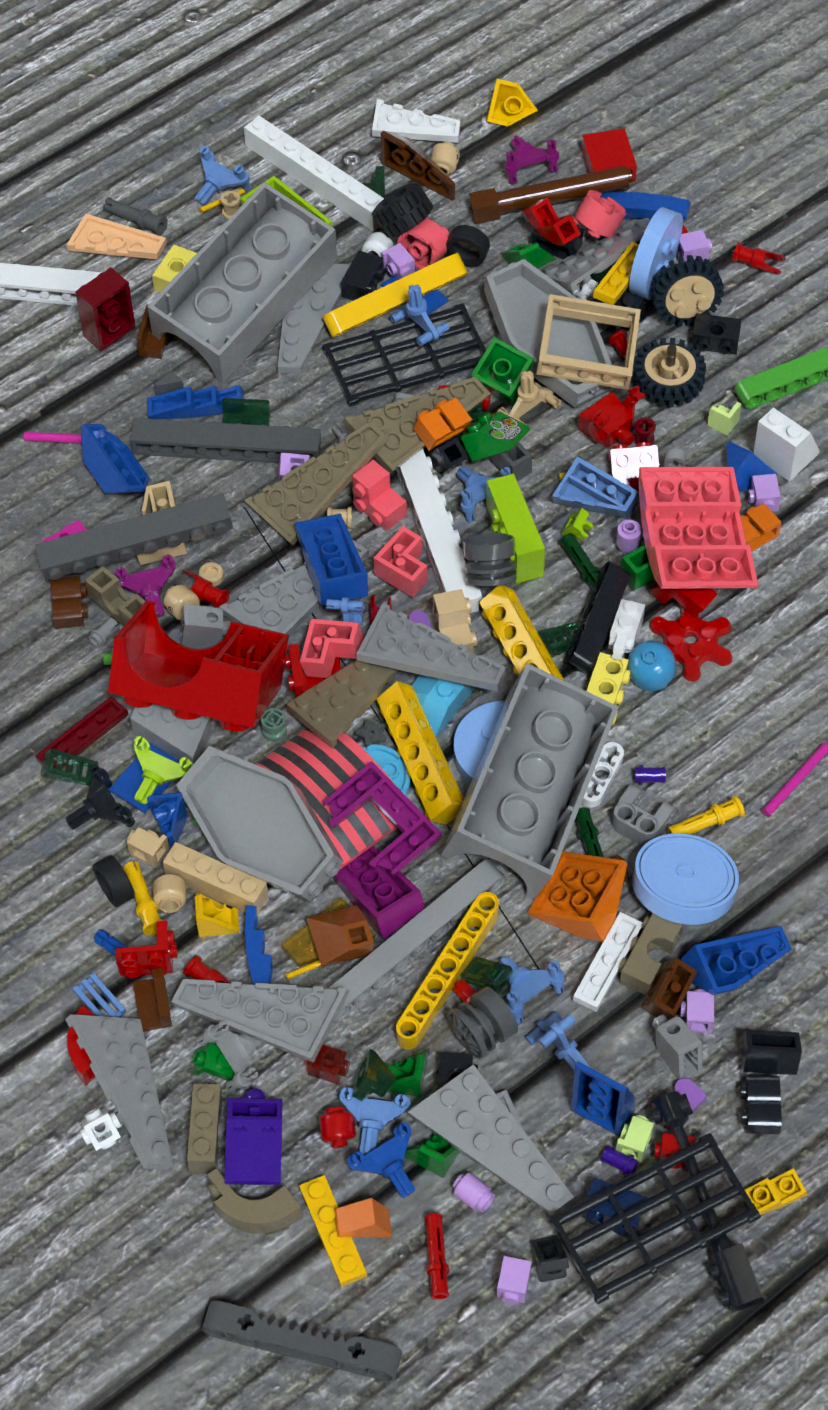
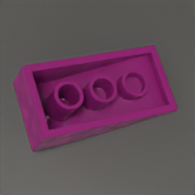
M372 846L340 869L332 878L354 906L358 905L368 924L384 939L425 909L420 890L401 872L391 876V870L376 866L373 869L368 866V862L380 853L379 850Z

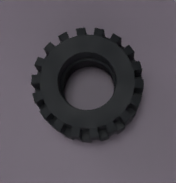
M416 182L407 184L388 195L375 207L372 215L384 234L390 238L399 236L414 228L430 214L434 206L420 184Z

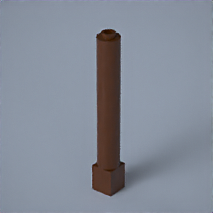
M626 166L500 192H496L495 188L469 193L470 210L474 224L500 219V214L526 209L545 198H548L552 204L585 197L589 190L606 193L629 188V183L633 182L630 169L627 170Z

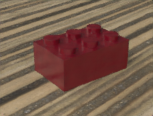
M112 267L75 291L83 336L100 352L136 328L129 282Z

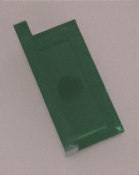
M223 398L222 423L270 426L269 400Z

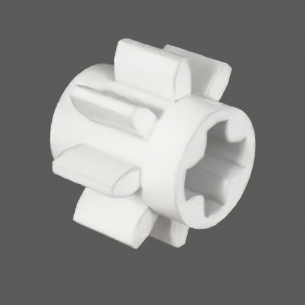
M591 279L587 283H578V289L572 293L578 299L593 301V293L598 282Z

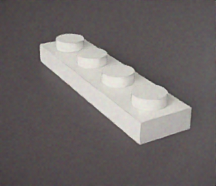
M619 913L577 988L573 1001L595 1012L598 1011L618 974L623 958H627L633 939L639 936L643 922L624 913Z

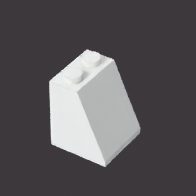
M774 407L758 421L753 454L788 481H791L819 454V448L812 434Z

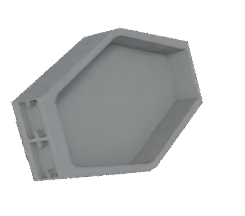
M525 259L513 262L499 271H493L486 276L484 292L501 339L508 345L534 358L531 371L537 380L575 408L613 389V387L536 374L549 294L578 299ZM553 315L547 354L612 365L596 322Z
M209 746L176 785L179 791L182 792L185 802L216 856L225 864L267 882V884L310 902L322 892L325 883L338 873L340 865L344 862L301 789L285 776Z

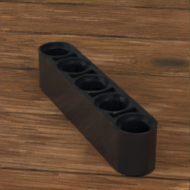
M611 561L605 563L598 575L565 659L568 664L586 674L592 671L597 662L631 576L629 571Z

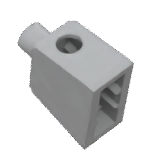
M184 604L180 626V644L195 649L214 646L222 640V636H226L231 621H223V610L221 608Z
M665 1015L656 1017L652 1022V1026L656 1030V1048L676 1079H689L702 1072V1042L680 1017H675L671 1020H668Z

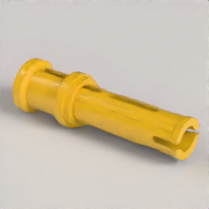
M734 795L727 802L719 805L717 803L713 804L710 810L668 826L667 832L668 834H694L715 824L722 826L725 824V821L738 816L741 818L745 816V811L738 796Z
M128 862L124 865L123 869L135 893L134 898L137 903L135 912L142 920V931L146 936L157 935L156 921H163L159 917L158 906L149 894L139 862Z

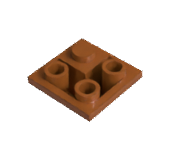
M358 905L306 919L321 968L365 957L373 952V937L367 919Z

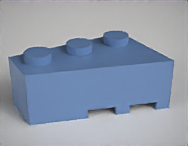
M578 456L552 495L554 504L578 509L583 508L584 510L628 519L640 500L637 490Z

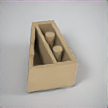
M170 481L146 486L142 507L143 515L177 506ZM184 542L176 547H165L158 549L154 553H143L137 555L140 565L160 561L164 555L167 557V554L176 557L187 554Z

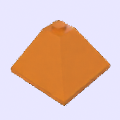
M562 851L552 878L537 895L528 910V914L580 938L604 942L616 919L627 862Z

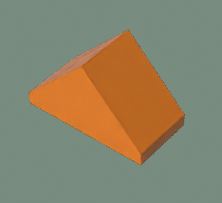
M373 1198L335 1209L338 1237L390 1238L392 1236L389 1209Z

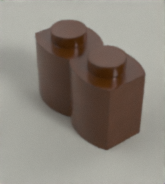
M80 576L51 580L52 615L55 629L84 626V618H89L87 603L83 604V598H87L86 584L81 582Z

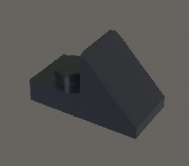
M555 1235L530 1241L539 1281L547 1282L565 1278L569 1262L558 1236Z

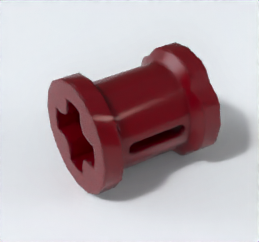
M647 417L638 419L635 423L637 433L634 435V443H644L646 436V442H650L651 446L655 440L653 433L656 430V424Z

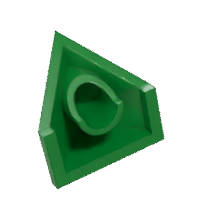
M538 243L518 244L501 253L508 264L525 259L537 269L557 259L539 247Z
M430 1048L399 1062L395 1061V1064H384L379 1089L386 1092L421 1097Z
M435 1134L431 1138L407 1147L404 1157L444 1178L460 1151L451 1146L448 1141Z

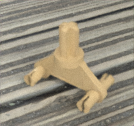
M523 371L521 373V385L518 388V399L510 412L504 407L499 408L497 412L500 411L522 422L519 418L540 402H548L554 408H558L562 401L555 397L553 391L549 388L541 387L538 383H534L532 371Z

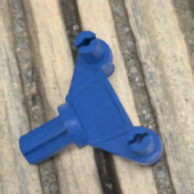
M400 1123L394 1128V1137L366 1155H363L361 1152L351 1153L347 1159L348 1168L352 1171L383 1175L384 1178L389 1177L400 1196L405 1198L415 1191V1187L403 1170L405 1166L403 1160L411 1135V1127L408 1123Z

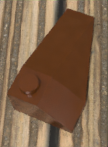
M381 132L382 165L418 182L451 201L455 199V183L413 141L394 132Z

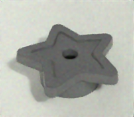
M366 719L364 727L356 730L355 735L362 737V741L366 746L386 742V737L383 734L386 724H374Z

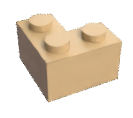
M462 589L434 594L433 622L436 631L448 636L451 642L458 646L460 644L465 645L469 648L470 652L474 653V646H477V638L475 632H470L469 628L471 626L469 614L471 612V604L469 598L464 597Z

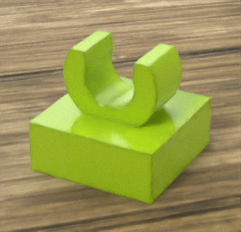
M581 508L572 514L561 534L565 536L568 533H572L579 540L586 539L589 535L583 531V528L586 531L593 528V524L586 520L589 513Z

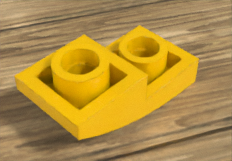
M794 1168L770 1181L766 1178L745 1189L760 1215L779 1209L808 1195Z

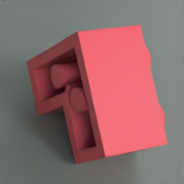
M375 460L370 461L352 475L353 504L359 512H364L369 516L376 526H380L385 531H388L407 516V501L390 488V473Z
M402 526L374 557V575L412 598L428 582L427 565L418 560L423 554L422 537Z
M311 619L300 659L306 676L328 678L331 676L335 657L357 659L356 653L364 639L359 623Z

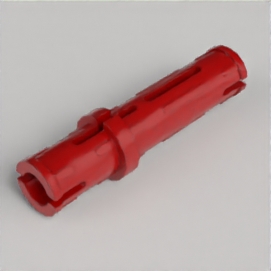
M431 1213L424 1217L429 1265L426 1269L427 1274L430 1276L431 1298L443 1300L449 1297L447 1283L449 1265L446 1264L443 1216L439 1213Z

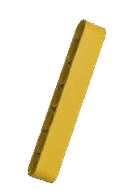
M455 253L325 314L322 318L332 338L406 304L409 301L408 290L410 285H419L422 296L464 277L468 274V271L459 253Z
M483 892L476 897L398 1020L396 1037L397 1043L402 1049L412 1050L419 1045L456 986L455 983L460 980L495 924L499 913V900L495 894ZM488 906V907H491L492 909H491V910H483L482 907ZM470 927H478L479 930H477V931H472V930H470L469 928H470ZM464 947L467 950L460 952L457 951L456 948ZM444 968H452L453 971H452V972H444L443 969H444ZM437 988L441 991L438 993H431L429 990ZM423 1009L426 1010L427 1013L420 1015L417 1014L416 1011ZM409 1030L414 1032V1034L411 1036H406L402 1034L403 1032Z

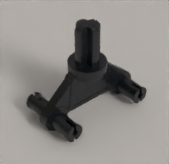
M96 764L92 765L89 772L93 776L87 799L83 801L84 806L66 817L67 824L73 830L91 818L95 820L100 818L125 824L126 827H132L135 824L132 812L127 807H123L121 803H116L109 791V788L112 786L109 773Z

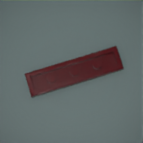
M110 696L35 755L36 760L51 775H54L129 715L128 710L113 696Z

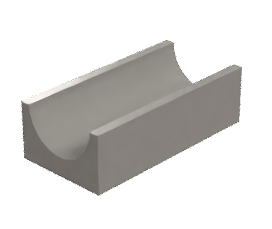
M263 182L147 306L152 335L160 340L168 332L189 343L208 362L216 379L223 384L336 261V229Z
M527 663L509 690L441 856L451 859L459 854H477L497 860L520 875L527 887L525 895L535 899L555 872L619 706Z

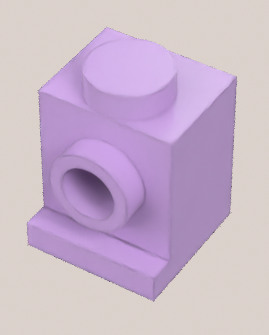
M401 243L381 252L384 268L388 270L391 276H395L397 280L415 272V260Z
M281 452L278 481L282 480L283 476L290 472L291 469L308 461L309 455Z

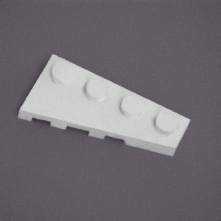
M377 99L372 136L381 137L382 131H389L409 139L458 143L460 120L437 114L432 116L425 115L422 110L414 109V111L403 109V105L394 103L391 106L384 104V100Z

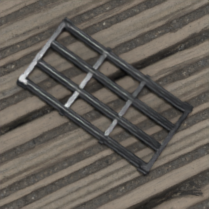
M464 303L455 305L450 309L429 314L428 317L434 323L461 315L465 323L449 327L448 331L439 335L438 340L467 331L470 332L472 340L433 351L430 342L433 341H429L423 345L427 353L390 364L387 355L420 346L416 341L417 337L382 347L379 339L414 328L418 336L423 335V329L413 320L379 330H370L368 333L335 343L323 344L322 350L331 365L348 406L350 407L359 404L361 401L394 391L400 392L404 388L434 379H443L445 376L476 367L486 348ZM373 341L376 348L375 350L335 361L332 354L333 352ZM478 348L481 354L479 357L442 368L438 362L440 358ZM381 358L384 365L343 378L340 369ZM430 361L435 369L399 381L394 373ZM387 374L392 382L352 395L347 387Z
M711 1133L700 1137L698 1142L659 1162L657 1160L652 1162V1166L611 1187H604L602 1192L563 1212L558 1211L549 1216L550 1223L555 1231H557L597 1304L606 1301L610 1295L647 1275H655L658 1273L657 1270L696 1249L707 1247L708 1243L745 1223L751 1224L761 1218L760 1213L742 1187ZM709 1148L718 1160L717 1163L672 1186L665 1174L666 1170ZM725 1172L733 1186L686 1210L678 1195ZM655 1176L659 1177L665 1190L625 1211L622 1210L615 1197ZM739 1195L747 1210L701 1234L693 1219ZM672 1199L680 1214L637 1236L629 1221ZM607 1201L610 1202L616 1216L572 1239L568 1238L562 1227L563 1224ZM686 1223L694 1238L651 1260L644 1245ZM623 1225L630 1240L583 1264L576 1249ZM637 1249L645 1264L597 1289L589 1274Z

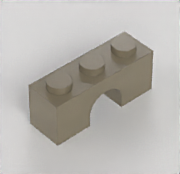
M104 566L85 579L88 597L122 626H125L146 602L138 594H134L130 598L122 589L120 580Z
M654 913L651 917L647 915L641 926L643 932L640 938L636 936L633 939L629 950L631 951L629 958L624 957L619 966L618 972L621 973L620 984L648 996V992L662 964L650 958L648 953L653 950H663L672 954L682 935L684 924L665 920Z
M193 1084L187 1154L190 1174H209L216 1168L218 1170V1126L221 1123L223 1102L220 1084Z

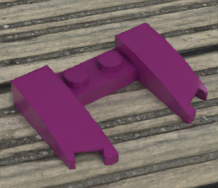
M372 761L324 800V806H330L333 818L329 819L332 828L354 814L369 801H372L399 828L402 834L368 862L370 868L375 869L376 866L391 870V876H395L441 840L442 833Z

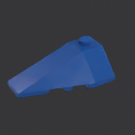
M782 926L694 945L681 960L697 971L692 983L710 994L716 995L736 990L787 954L792 948Z

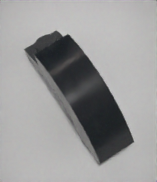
M457 437L451 441L447 440L430 451L427 447L423 448L425 456H429L431 459L432 467L440 472H445L469 458Z

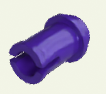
M643 765L634 767V783L643 785V783L666 782L665 767L654 768L643 767Z
M607 1146L601 1162L622 1171L624 1176L627 1174L632 1176L638 1165V1160L634 1159V1155L628 1156L613 1149L611 1146Z

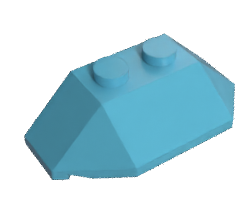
M419 675L411 685L416 692L436 738L475 689L474 686Z

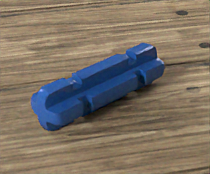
M100 929L94 936L95 943L105 947V950L114 956L115 949L128 947L114 936L110 937V933L104 929Z

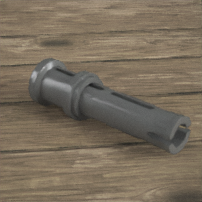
M109 197L105 200L106 203L112 206L104 204V211L136 222L141 229L148 228L153 230L155 234L162 235L167 228L168 219L166 216L154 215L148 209L141 211Z

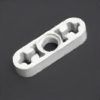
M609 742L603 746L583 797V805L593 808L602 803L623 762L624 749L620 744ZM612 752H615L616 755L612 757L610 764L607 763L608 754L610 755ZM599 770H604L608 772L609 777L599 779L595 776V773ZM595 785L597 786L596 795H593L592 798L588 797V794L592 792Z

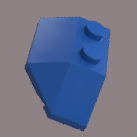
M83 424L81 427L83 462L104 493L145 492L150 478L129 447L115 435L106 431L107 428L103 424Z

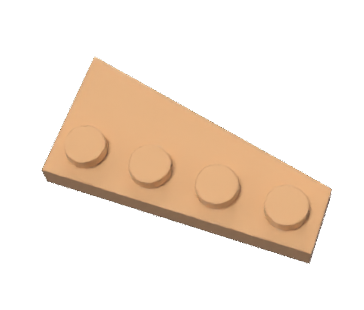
M85 214L67 243V251L158 260L167 245V241L162 236Z

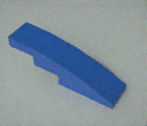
M640 192L602 193L600 196L605 199L610 197L623 206L626 210L625 213H627L624 219L642 217L651 220L657 210L664 207L681 213L683 220H687L691 204L690 200Z
M241 385L219 391L216 386L193 391L190 386L147 398L148 417L150 419L196 418L245 408L244 391Z
M246 905L245 941L252 985H255V983L271 984L273 972L272 955L264 954L266 944L264 930H257V906Z

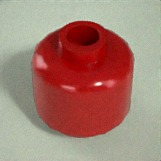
M346 1107L325 1109V1114L319 1117L321 1140L324 1143L331 1144L333 1149L347 1147L348 1141L356 1137L353 1113L346 1111Z

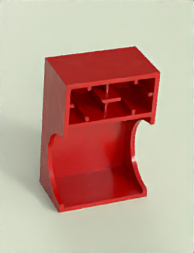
M146 600L114 637L108 693L124 696V702L133 707L145 708L157 704L172 708V714L181 719L193 720L205 716L220 720V725L224 729L235 732L246 731L249 727L254 728L281 689L289 635L231 621L226 636L216 645L202 649L189 648L175 642L165 633L157 618L156 603Z

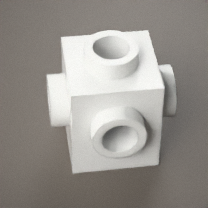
M98 1107L84 1115L85 1119L81 1121L84 1128L80 1130V1133L86 1144L92 1143L96 1151L100 1148L107 1149L111 1147L121 1137L117 1130L121 1127L119 1120L114 1112L109 1114L106 1108L100 1110ZM102 1122L105 1124L102 1130L95 1129V1126Z

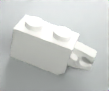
M621 599L611 628L608 649L613 650V659L622 660L624 653L630 654L636 646L642 628L645 604Z

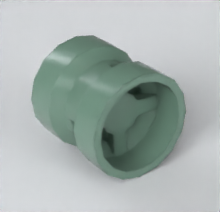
M278 708L267 709L261 717L263 737L270 742L281 741L287 734L286 716Z

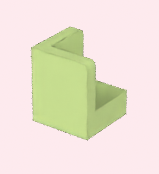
M736 402L731 410L722 405H719L718 408L712 406L709 410L707 426L728 436L740 419L742 404Z

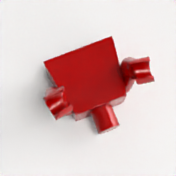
M639 385L628 390L630 394L624 399L622 404L617 396L611 392L579 414L578 429L605 447H610L617 441L627 444L628 447L635 440V436L631 433L635 404L645 398L646 395L640 392Z

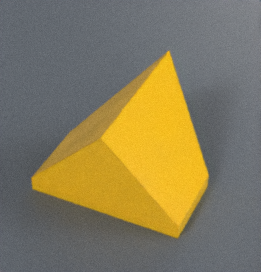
M497 78L487 122L510 126L538 111L518 83Z
M196 891L195 909L199 937L236 934L240 932L238 908L233 907L231 909L226 904H221Z

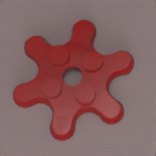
M682 606L679 620L669 621L657 616L650 621L649 629L654 634H658L663 638L664 644L673 652L675 660L682 665V674L687 681L693 682L700 678V667L704 662L712 661L720 666H728L733 660L731 652L718 644V639L731 631V623L725 617L707 622L699 618V615L693 617ZM695 636L697 642L690 644L684 638Z

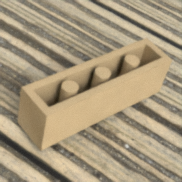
M177 842L174 843L163 861L165 874L178 875L185 880L186 887L228 906L238 908V910L246 913L247 905L257 906V913L259 914L268 899L267 882Z

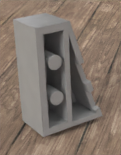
M157 704L145 708H134L130 717L134 735L144 737L149 743L162 749L179 761L181 758L186 757V759H189L194 764L204 753L212 734L209 717L201 716L193 720L181 719L172 714V708Z

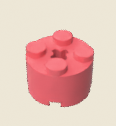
M589 190L576 211L573 220L577 224L589 228L588 233L596 238H600L601 235L605 238L613 237L627 214L625 213V208L612 198L600 197L602 193Z
M426 217L414 228L401 234L397 244L401 243L414 258L415 268L420 270L438 262L447 254L446 242L449 232L445 227L439 226L436 222Z

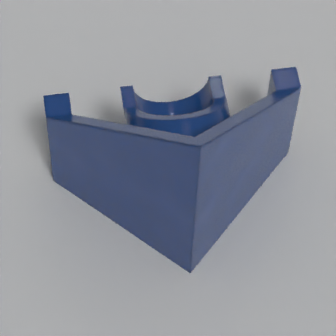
M731 441L726 443L727 467H734L739 491L743 492L751 487L752 476L777 475L774 470L751 451Z
M182 792L151 795L147 797L150 811L163 835L167 836L169 847L172 848L175 842L178 843L188 818Z

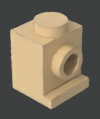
M138 827L136 830H132L127 838L129 855L153 868L157 867L169 850L167 836L162 834L159 838L151 830L146 831Z

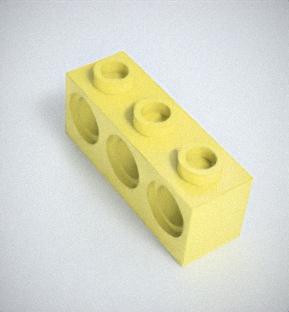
M600 652L587 692L614 705H621L625 693L622 690L623 685H628L630 680V671L627 670L629 660L624 658L622 660L613 659L612 655ZM617 711V713H616V716H615V718H614V721H613L612 725L615 724L618 711Z

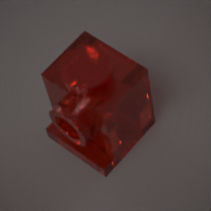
M322 1045L314 1063L307 1061L308 1075L335 1084H339L341 1076L346 1077L350 1067V1061L347 1060V1052L326 1045Z

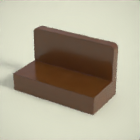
M146 305L137 335L139 356L162 359L169 333L166 332L160 340L152 335L148 305Z
M163 968L152 969L153 979L134 982L133 984L138 1019L141 1020L143 1032L172 1027Z

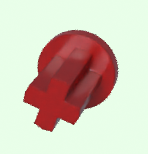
M619 331L609 338L608 343L610 346H615L621 357L625 360L628 344L626 338L628 334L626 331Z
M464 979L461 982L458 980L453 991L463 1002L471 1005L470 997L476 991Z

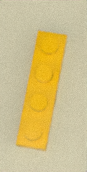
M631 242L595 288L593 298L611 305L617 302L629 286L632 265L639 244Z
M325 1175L299 1185V1190L340 1286L343 1287L367 1277L366 1269L352 1237L337 1236L335 1209L339 1207Z

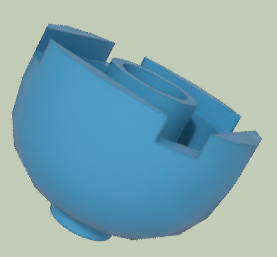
M648 640L641 642L632 649L628 656L627 670L630 671V680L644 691L664 689L676 675L677 664L674 654L666 644L659 641Z

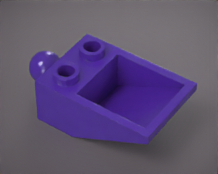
M258 1088L248 1090L244 1098L227 1099L225 1184L281 1185L283 1099H266L265 1093Z

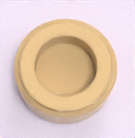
M209 562L202 565L199 569V576L212 582L213 586H217L223 581V569L219 564Z

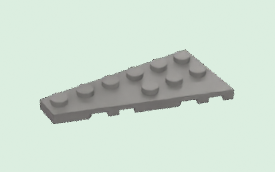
M332 264L284 316L282 320L278 373H301L312 354V348L320 339L323 328L326 327L322 316L335 310L341 296V281L351 264Z
M183 979L171 1003L177 1008L219 1024L221 1021H225L227 1024L224 1027L228 1025L229 1029L241 1034H247L251 1038L314 1063L349 994L348 988L339 987L338 989H325L321 986L303 988L286 984L255 983V985L242 984V982L215 983L214 980Z

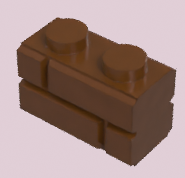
M678 958L664 962L648 992V997L645 998L641 1006L642 1009L654 1017L665 1015L667 1019L675 1017L697 971Z

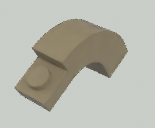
M217 1168L207 1174L209 1180L207 1189L216 1200L214 1201L215 1212L224 1222L238 1230L255 1234L272 1233L284 1229L302 1218L300 1205L285 1186L264 1199L248 1200L237 1195L229 1184H225V1179Z

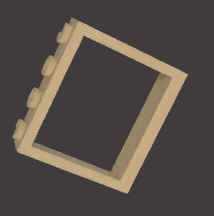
M549 294L536 374L628 390L633 371L641 309ZM553 315L630 328L625 366L620 367L547 354Z

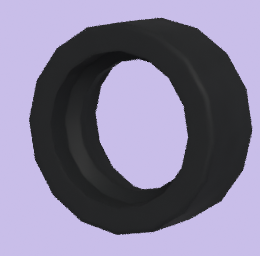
M456 226L452 229L446 242V253L448 256L459 253L466 267H477L484 262L490 248V241L486 234L473 226ZM458 242H467L473 245L477 251L463 248Z
M109 855L93 864L96 879L112 905L119 907L135 897L128 876L113 855Z

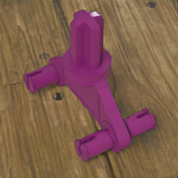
M518 135L514 136V139L511 140V145L515 152H506L507 163L505 164V172L508 173L509 184H516L518 182L516 172H518L519 168L541 161H548L549 172L554 173V169L555 172L558 171L557 161L559 160V152L556 150V140H548L547 149L533 147Z
M167 554V557L166 555L163 556L160 567L130 575L127 574L125 568L120 567V570L116 568L114 573L120 580L121 587L137 593L144 600L156 603L157 618L164 615L160 599L161 589L169 577L173 575L176 568L175 561L169 554Z

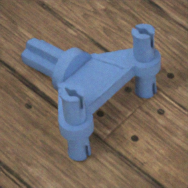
M207 146L200 148L206 178L204 179L205 185L195 196V200L199 204L205 205L215 192H220L228 187L241 185L244 190L250 189V177L248 172L244 171L243 166L237 165L234 168L235 172L215 162L216 158Z
M419 285L409 286V301L400 306L399 311L390 315V319L394 324L403 318H411L426 331V333L416 338L420 346L429 341L434 342L438 340L439 335L449 330V326L445 321L434 327L426 313L427 302L422 298Z
M461 466L457 476L465 483L466 487L464 491H461V509L465 512L466 521L473 522V520H476L474 512L476 504L486 499V481L499 477H484L480 473H474L468 467ZM504 467L500 470L501 476L511 474L509 467Z
M343 597L342 600L327 599L326 608L341 610L342 621L359 623L360 626L364 618L365 602L360 600L350 601V598Z
M502 957L497 964V968L509 978L511 989L510 993L507 994V1006L511 1010L517 1024H521L524 1021L522 1014L524 1012L523 1004L547 986L553 985V991L556 994H561V990L563 992L565 990L563 985L565 976L564 972L560 969L558 961L549 962V969L528 970L524 966L519 967L509 957Z
M554 1011L545 1021L540 1020L536 1023L537 1027L525 1036V1039L532 1046L537 1041L544 1048H547L551 1043L555 1044L558 1049L554 1054L559 1060L564 1059L574 1072L578 1061L589 1067V1064L576 1049L578 1044L574 1039L567 1040L564 1033L570 1026L576 1023L575 1018L570 1013L562 1019Z
M349 1087L343 1088L339 1094L341 1102L353 1113V1116L359 1122V1128L362 1129L359 1152L363 1155L376 1149L379 1131H383L384 1126L407 1112L411 1106L410 1099L406 1095L401 1094L397 1095L394 1102L360 1098Z

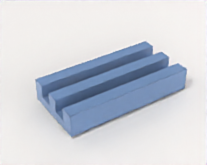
M94 972L89 975L90 978L88 980L84 979L81 981V985H76L72 988L75 995L95 1016L103 1015L83 993L84 990L91 994L110 1017L120 1018L126 1014L124 1006ZM94 984L100 990V992L117 1010L116 1013L109 1007V1005L102 999V997L95 991V989L91 985Z

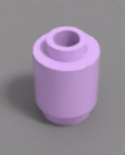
M624 520L618 525L616 545L622 553L629 554L639 548L642 529L638 522Z
M470 1172L466 1175L461 1174L453 1184L455 1189L454 1196L474 1211L485 1212L495 1198V1194L491 1192L492 1189Z

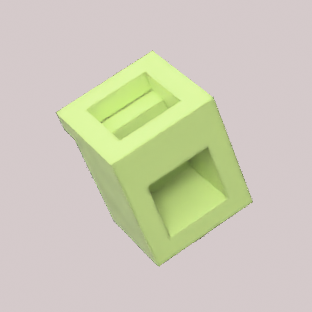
M633 1116L630 1125L625 1123L621 1136L618 1139L616 1150L628 1156L634 1155V1159L642 1163L653 1133L654 1123L644 1116Z

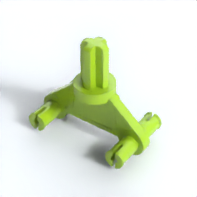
M136 737L134 740V750L141 764L144 780L134 799L141 804H148L147 797L153 795L157 786L161 787L163 783L181 779L193 766V762L183 757L178 764L151 751L150 744L144 737Z

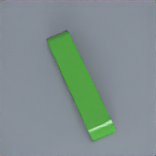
M828 347L745 378L736 384L734 391L747 409H753L828 380Z

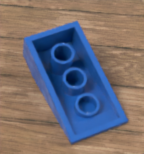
M341 513L295 522L294 527L320 605H326L327 599L342 600L343 597H347L351 600L368 596V574Z
M578 1061L575 1065L571 1111L620 1136L625 1123L627 1124L635 1110L636 1098L628 1087Z

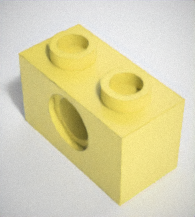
M173 245L152 275L154 290L161 292L197 253Z

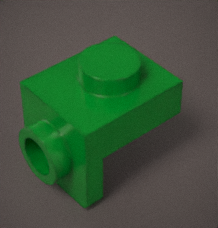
M208 1043L195 1052L192 1059L194 1075L199 1076L205 1072L226 1081L233 1078L234 1071L217 1045Z

